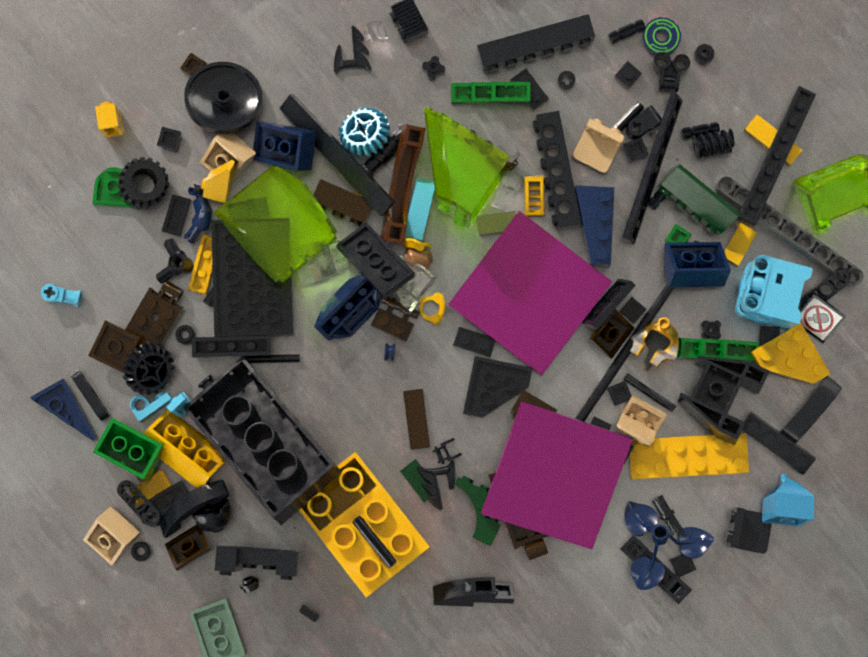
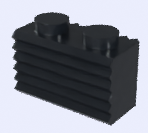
M401 0L390 6L391 12H389L393 23H398L400 28L397 31L402 40L406 39L407 43H410L428 34V28L414 0Z

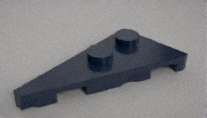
M61 379L30 397L31 400L92 441L98 439L65 379Z

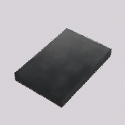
M618 279L592 308L582 323L586 327L597 330L636 285L630 280Z

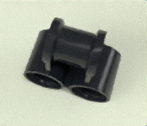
M659 52L655 55L652 68L655 72L660 73L658 90L671 89L674 92H678L680 75L685 74L691 64L687 55L679 54L674 60H671L670 55L666 52ZM657 60H665L666 65L659 66L657 64ZM682 61L685 64V68H678L676 62Z

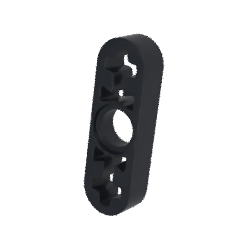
M838 268L804 294L802 306L805 305L808 300L807 298H810L815 291L825 301L837 294L850 283L851 273L849 270ZM838 274H846V281H838L836 283L838 288H836L833 282L838 279ZM825 284L830 285L832 292L830 294H823L820 289L821 286Z
M79 369L70 375L97 417L101 421L110 416L108 410Z
M128 480L120 482L117 487L118 495L149 527L159 526L162 522V514L134 483ZM125 486L130 487L129 490L132 494H134L133 497H131L127 493H124ZM138 499H143L145 502L144 507L141 509L135 508V502ZM147 510L155 515V522L149 521L150 517L145 513Z

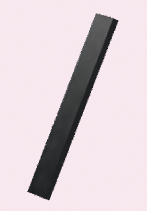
M798 86L741 207L740 216L737 220L753 228L756 226L816 96L815 93L801 86Z
M671 92L622 236L630 244L636 242L648 201L683 102L677 93Z
M290 94L279 109L296 127L316 131L315 147L380 216H384L395 203L392 197L294 94Z

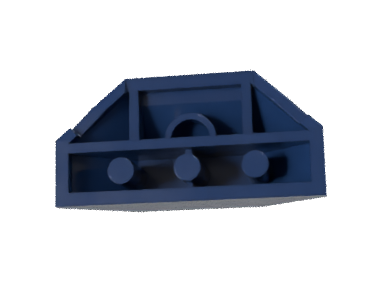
M361 274L350 278L321 307L314 327L327 340L351 337L378 310L381 295Z

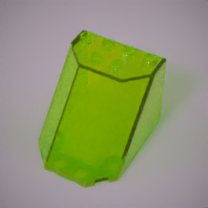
M426 106L424 108V121L436 204L440 211L454 218V223L458 226L469 228L505 175L500 170L508 160L509 155L444 113L436 112Z

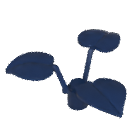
M629 501L626 506L625 522L628 530L636 536H643L648 531L652 533V540L655 543L651 560L647 557H640L631 566V576L639 590L651 589L662 581L665 573L664 565L660 562H655L659 545H664L668 538L675 544L680 545V552L684 556L692 559L699 558L705 554L714 541V537L711 534L695 527H685L679 531L678 541L672 536V533H669L666 526L657 525L658 515L652 507Z

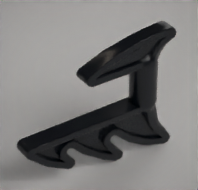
M351 26L354 59L342 60L341 45H338L334 59L335 74L340 69L349 67L372 69L367 58L361 53L364 52L366 55H369V51L357 39L364 40V36L355 26Z
M451 460L449 465L433 469L417 466V470L422 478L429 483L421 482L422 487L431 495L428 497V500L439 511L443 509L436 476L446 474L449 489L452 490L455 485L454 460Z

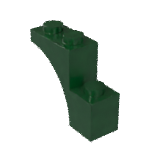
M463 476L462 479L458 477L455 485L469 496L476 511V529L473 538L491 546L501 525L498 524V519L489 516L486 518L481 514L489 488L482 484L480 487L473 485L474 480Z

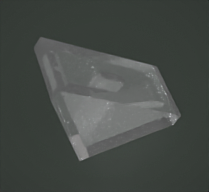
M507 170L498 187L492 205L510 212L524 181V176Z

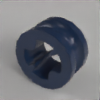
M388 343L385 344L384 361H387V359L394 361L396 344L389 346Z

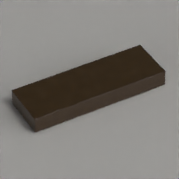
M423 389L403 391L410 449L429 448L430 442Z

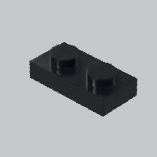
M526 68L510 79V82H530V102L526 103L533 111L549 100L548 96Z
M459 327L453 346L490 358L495 340L490 336Z

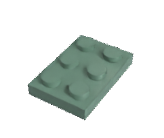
M227 598L189 611L204 657H242L246 655Z

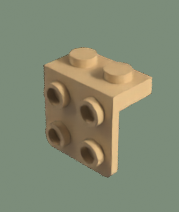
M589 119L572 157L601 173H606L625 136L616 128L612 127L610 129L604 126L605 123L598 119Z
M632 395L621 413L617 427L623 434H630L635 437L639 443L651 446L667 414Z

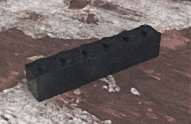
M589 14L479 44L477 45V52L482 70L494 72L499 70L501 66L512 67L517 65L519 61L525 60V62L535 60L537 56L543 55L548 57L555 54V51L562 50V52L572 50L573 46L581 45V47L590 45L591 41H594L595 33Z

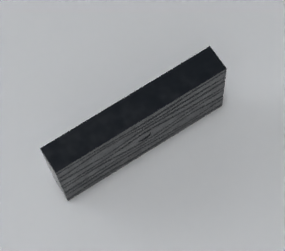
M243 356L183 407L185 412L263 507L280 525L284 524L293 514L342 473L341 469Z

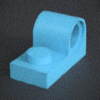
M159 393L153 398V403L146 397L135 396L130 402V408L137 420L143 423L171 402L173 398L170 393ZM143 400L145 408L138 411L136 404L138 401Z

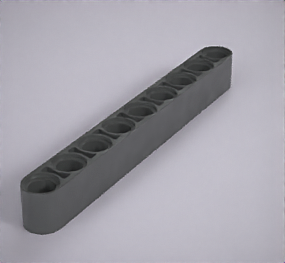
M728 176L722 177L715 186V191L720 197L741 210L744 202H739L736 195L743 194L746 198L749 192L748 189ZM723 182L727 183L730 190H722L720 184ZM768 203L765 204L757 221L758 224L829 274L835 271L833 262H839L841 268H846L850 273H854L857 276V281L852 282L850 280L847 287H855L863 281L864 274L858 267ZM770 216L775 217L777 225L770 224L768 218ZM786 227L791 228L793 236H787L784 229ZM801 239H806L809 242L808 248H804L801 245ZM817 250L825 253L824 259L817 257ZM839 273L837 280L846 281V274L841 275Z

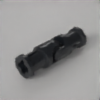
M401 124L398 125V129L391 136L387 137L388 143L382 144L383 149L378 148L377 154L372 152L371 157L364 164H360L372 177L374 176L373 173L381 165L384 166L393 156L394 152H397L402 128Z

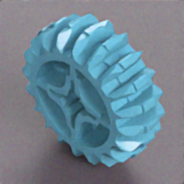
M366 106L364 110L359 107L357 112L352 110V115H346V121H341L343 126L339 127L340 134L338 135L341 145L355 157L359 155V157L363 158L365 154L370 157L371 152L377 154V149H383L382 144L388 143L387 137L390 136L388 119L380 110L378 111L374 107L370 109V107Z

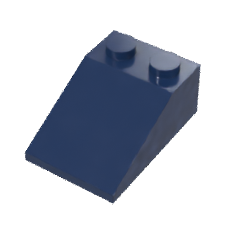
M256 121L253 150L256 152L253 160L295 171L311 170L316 131Z

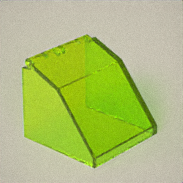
M272 165L214 211L217 218L253 260L275 282L280 280L283 283L293 275L290 270L298 271L308 263L307 257L312 259L323 250L321 245L327 247L337 239L335 236L337 230L308 186L276 165Z

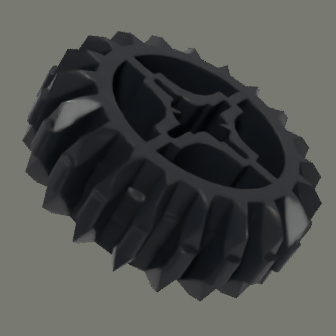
M146 342L145 345L138 344V349L132 348V354H126L129 359L128 361H123L126 367L122 368V372L125 373L122 377L126 380V385L134 392H138L141 395L144 393L151 395L152 391L158 393V388L164 389V383H170L168 377L173 376V373L170 371L175 369L172 365L174 360L170 357V352L162 345Z

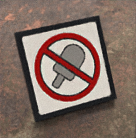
M816 293L800 309L802 314L800 323L808 333L823 344L846 318L845 314Z

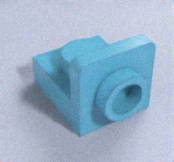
M182 391L171 400L167 408L171 413L182 418L186 414L183 407L191 399Z

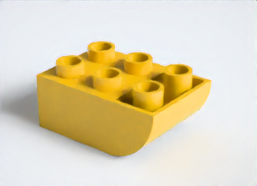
M354 452L338 465L342 473L309 500L299 511L364 596L369 597L431 547L359 455ZM361 516L397 560L396 564L390 568L387 567L354 526L353 520Z

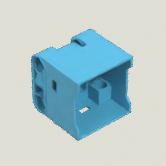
M765 255L757 256L743 269L734 305L735 314L740 318L786 330L798 325L802 315L798 306L804 282L811 278L813 268Z

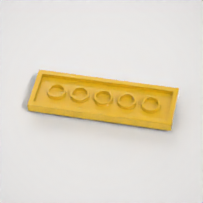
M741 433L735 445L717 438L715 435L654 438L651 446L643 445L636 439L631 443L634 447L629 455L630 479L749 473L747 433Z

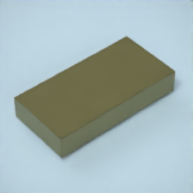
M516 211L477 216L479 236L502 233L516 215Z

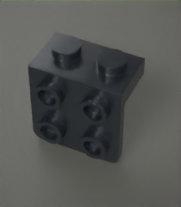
M735 507L729 516L731 527L730 531L727 530L725 542H728L727 547L762 554L766 553L772 524L762 523V513Z

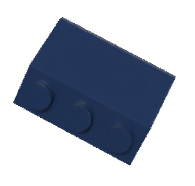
M721 242L665 243L664 274L669 287L725 286L731 269Z

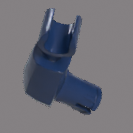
M194 184V188H188V193L196 196V199L193 201L195 216L192 219L193 225L184 235V239H187L191 244L195 243L202 231L208 230L212 218V210L208 200L202 197L204 189H201V186Z

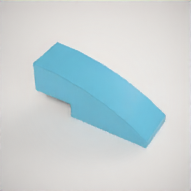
M417 177L404 238L423 241L435 193V181Z

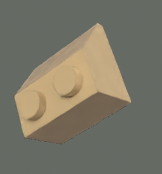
M219 133L214 137L200 163L209 171H212L231 160L235 161L233 184L250 165L256 152L236 134Z
M110 506L95 520L83 541L113 566L135 541L140 532Z

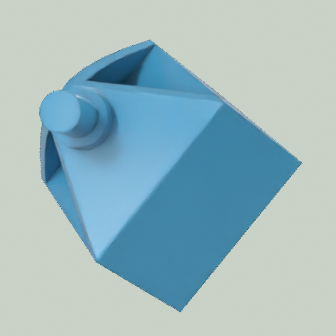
M782 474L780 476V484L763 498L762 523L801 527L814 520V496L802 485L789 479L786 474Z

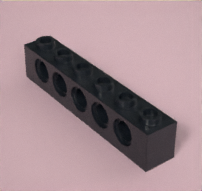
M559 111L538 114L535 118L536 121H533L534 132H538L539 140H536L538 151H542L543 155L540 163L542 170L546 171L547 177H544L545 188L550 191L548 204L550 208L553 207L554 215H551L553 227L557 226V231L581 227L582 222ZM551 130L554 136L547 138L544 135V131ZM554 148L557 150L558 155L551 157L547 151ZM558 167L562 173L558 176L553 175L551 169ZM562 186L565 188V193L557 194L555 188ZM567 205L569 212L561 213L559 206Z

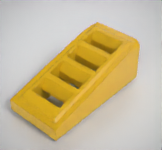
M524 176L525 215L545 216L544 176ZM528 182H540V186H529ZM529 190H540V193L529 194ZM529 198H540V201L529 202ZM529 206H541V209L529 210Z

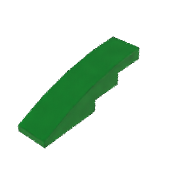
M530 82L451 83V103L530 102Z
M679 338L677 358L697 359L698 356L755 362L750 352L760 347L759 342Z

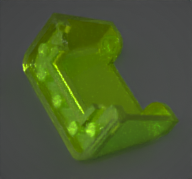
M864 154L853 155L798 177L793 181L795 190L814 231L825 232L831 226V220L863 207L868 209V156Z

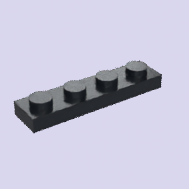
M752 411L744 420L746 422L743 428L745 433L802 474H805L816 460L815 456Z

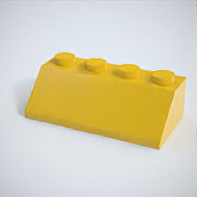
M168 409L144 433V435L164 445L160 459L196 488L208 484L226 463V460L205 436Z

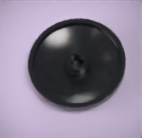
M214 62L204 65L191 75L185 87L184 102L191 119L203 129L221 134L234 133L246 128L257 118L262 106V90L257 78L245 67L231 62Z

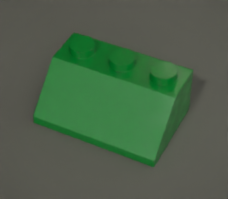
M111 418L93 453L149 482L159 465L164 445Z

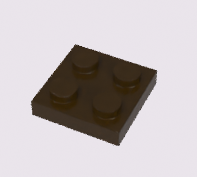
M105 320L88 356L122 372V368L126 367L123 361H128L129 359L126 354H132V348L137 349L142 337Z

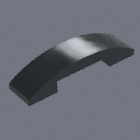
M826 376L780 432L797 443L829 407L842 390V387L829 376Z
M221 479L202 485L172 504L162 516L160 527L163 536L167 538L182 528L180 522L208 503L215 506L227 498L229 493L225 482Z
M634 535L620 548L632 562L640 557L652 559L653 553ZM656 557L655 562H660V563H662V562ZM663 564L665 569L664 577L657 586L679 605L692 589Z

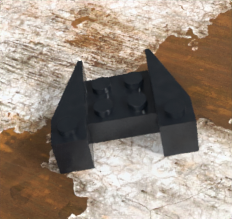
M698 356L695 365L703 368L704 371L692 396L680 393L678 402L717 438L735 445L746 422L728 414L740 386L759 394L770 370L752 362Z
M216 546L214 571H220L219 575L232 576V572L242 571L243 568H257V565H263V569H276V575H280V579L292 580L293 576H298L299 551L243 546Z

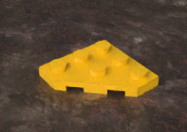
M801 323L750 352L756 364L770 370L769 372L802 380L810 384H814L831 374Z

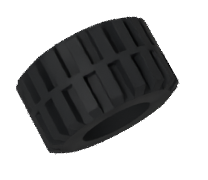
M140 157L139 160L135 158L125 165L118 179L119 194L124 197L123 201L125 203L129 202L131 207L137 206V209L142 210L143 207L150 209L151 206H156L161 202L169 186V182H167L169 177L168 174H165L166 169L164 167L161 168L158 161L155 163L152 158L145 160V157ZM137 174L148 175L154 182L153 191L149 193L137 191L132 184V178Z

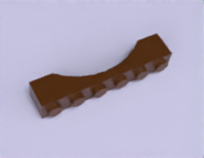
M408 124L402 125L389 195L395 203L384 215L380 236L385 241L400 244L404 242L410 190L416 164L423 146L426 128Z

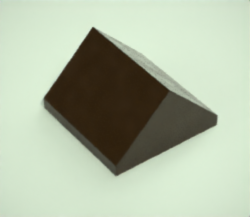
M615 309L604 323L594 331L588 342L612 359L635 327Z
M197 524L165 544L177 571L184 569L214 550L204 531Z

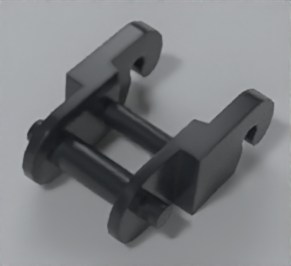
M454 438L441 443L439 448L437 446L434 447L435 450L432 452H436L439 458L438 463L444 464L445 460L449 462L462 455V453L451 457L446 448V444L454 441ZM442 448L444 449L447 457L444 459L440 452V449Z

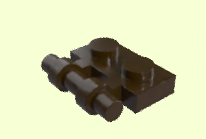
M389 297L383 298L382 303L388 305L386 311L381 308L378 309L371 326L407 342L414 327V324L409 322L408 319L410 316L417 319L420 312L413 309L414 307L411 305L406 306L398 302V299L394 297L392 299ZM394 308L404 313L402 318L392 314Z

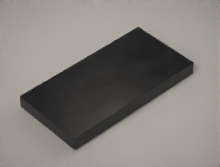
M367 222L336 244V248L384 299L388 298L416 276L415 272Z

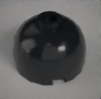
M225 498L215 506L208 503L193 513L192 516L200 529L217 533L222 531L230 522L232 508L229 499L226 500Z

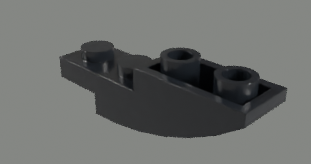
M495 577L454 580L435 585L432 588L434 605L473 607L474 602L513 604L515 600L513 583L495 582Z

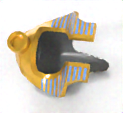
M666 317L660 318L659 321L646 326L631 336L633 341L631 353L639 356L645 345L649 347V352L643 365L644 371L650 370L653 365L659 367L665 360L673 362L677 356L679 347L678 333Z

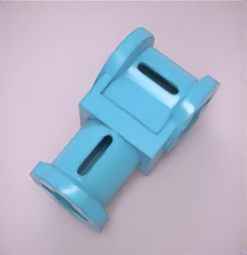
M46 284L41 289V296L49 302L57 301L79 307L82 290L72 291L53 284ZM52 290L55 292V295H51L50 297V295L47 294V291Z

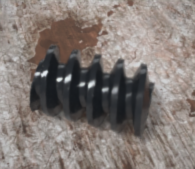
M731 128L728 129V133L724 129L721 130L720 134L718 131H714L713 135L707 132L705 138L702 134H699L697 139L692 135L693 149L699 159L702 158V153H705L708 158L710 151L713 152L714 156H717L718 150L724 155L726 148L729 153H732L735 144Z

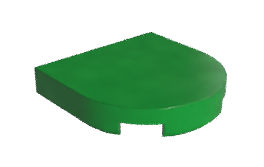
M116 167L108 168L96 178L93 205L132 208L130 203H125L123 201L124 197L119 194L118 179L122 169Z

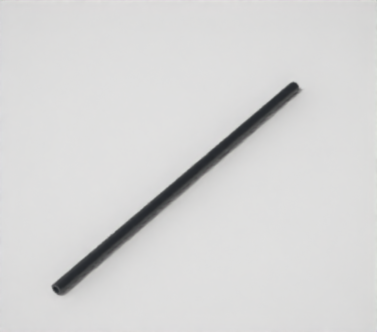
M668 283L665 284L631 336L651 324L675 287H669ZM631 336L575 419L586 420L631 353L630 350L633 346Z

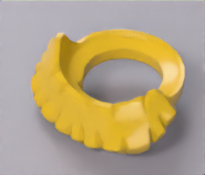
M404 238L403 242L406 250L413 248L422 252L424 247H431L430 243L420 242L412 238Z
M434 293L432 296L425 297L420 303V315L433 325L439 324L443 319L446 306L444 295ZM430 300L435 301L439 304V312L432 316H427L423 311L424 304Z

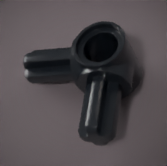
M173 238L165 240L164 243L170 257L168 266L156 274V279L161 284L174 275L187 274L193 268L192 260L186 256L184 251H180Z

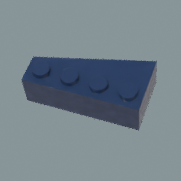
M575 185L588 262L593 267L609 268L611 266L614 187Z

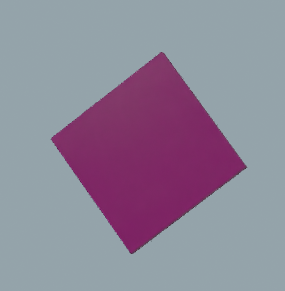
M518 211L448 305L540 375H543L611 285L612 281L522 212Z
M521 401L481 514L593 549L633 438Z

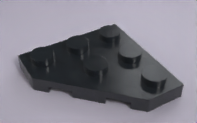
M475 356L463 414L483 418L529 387L532 368Z

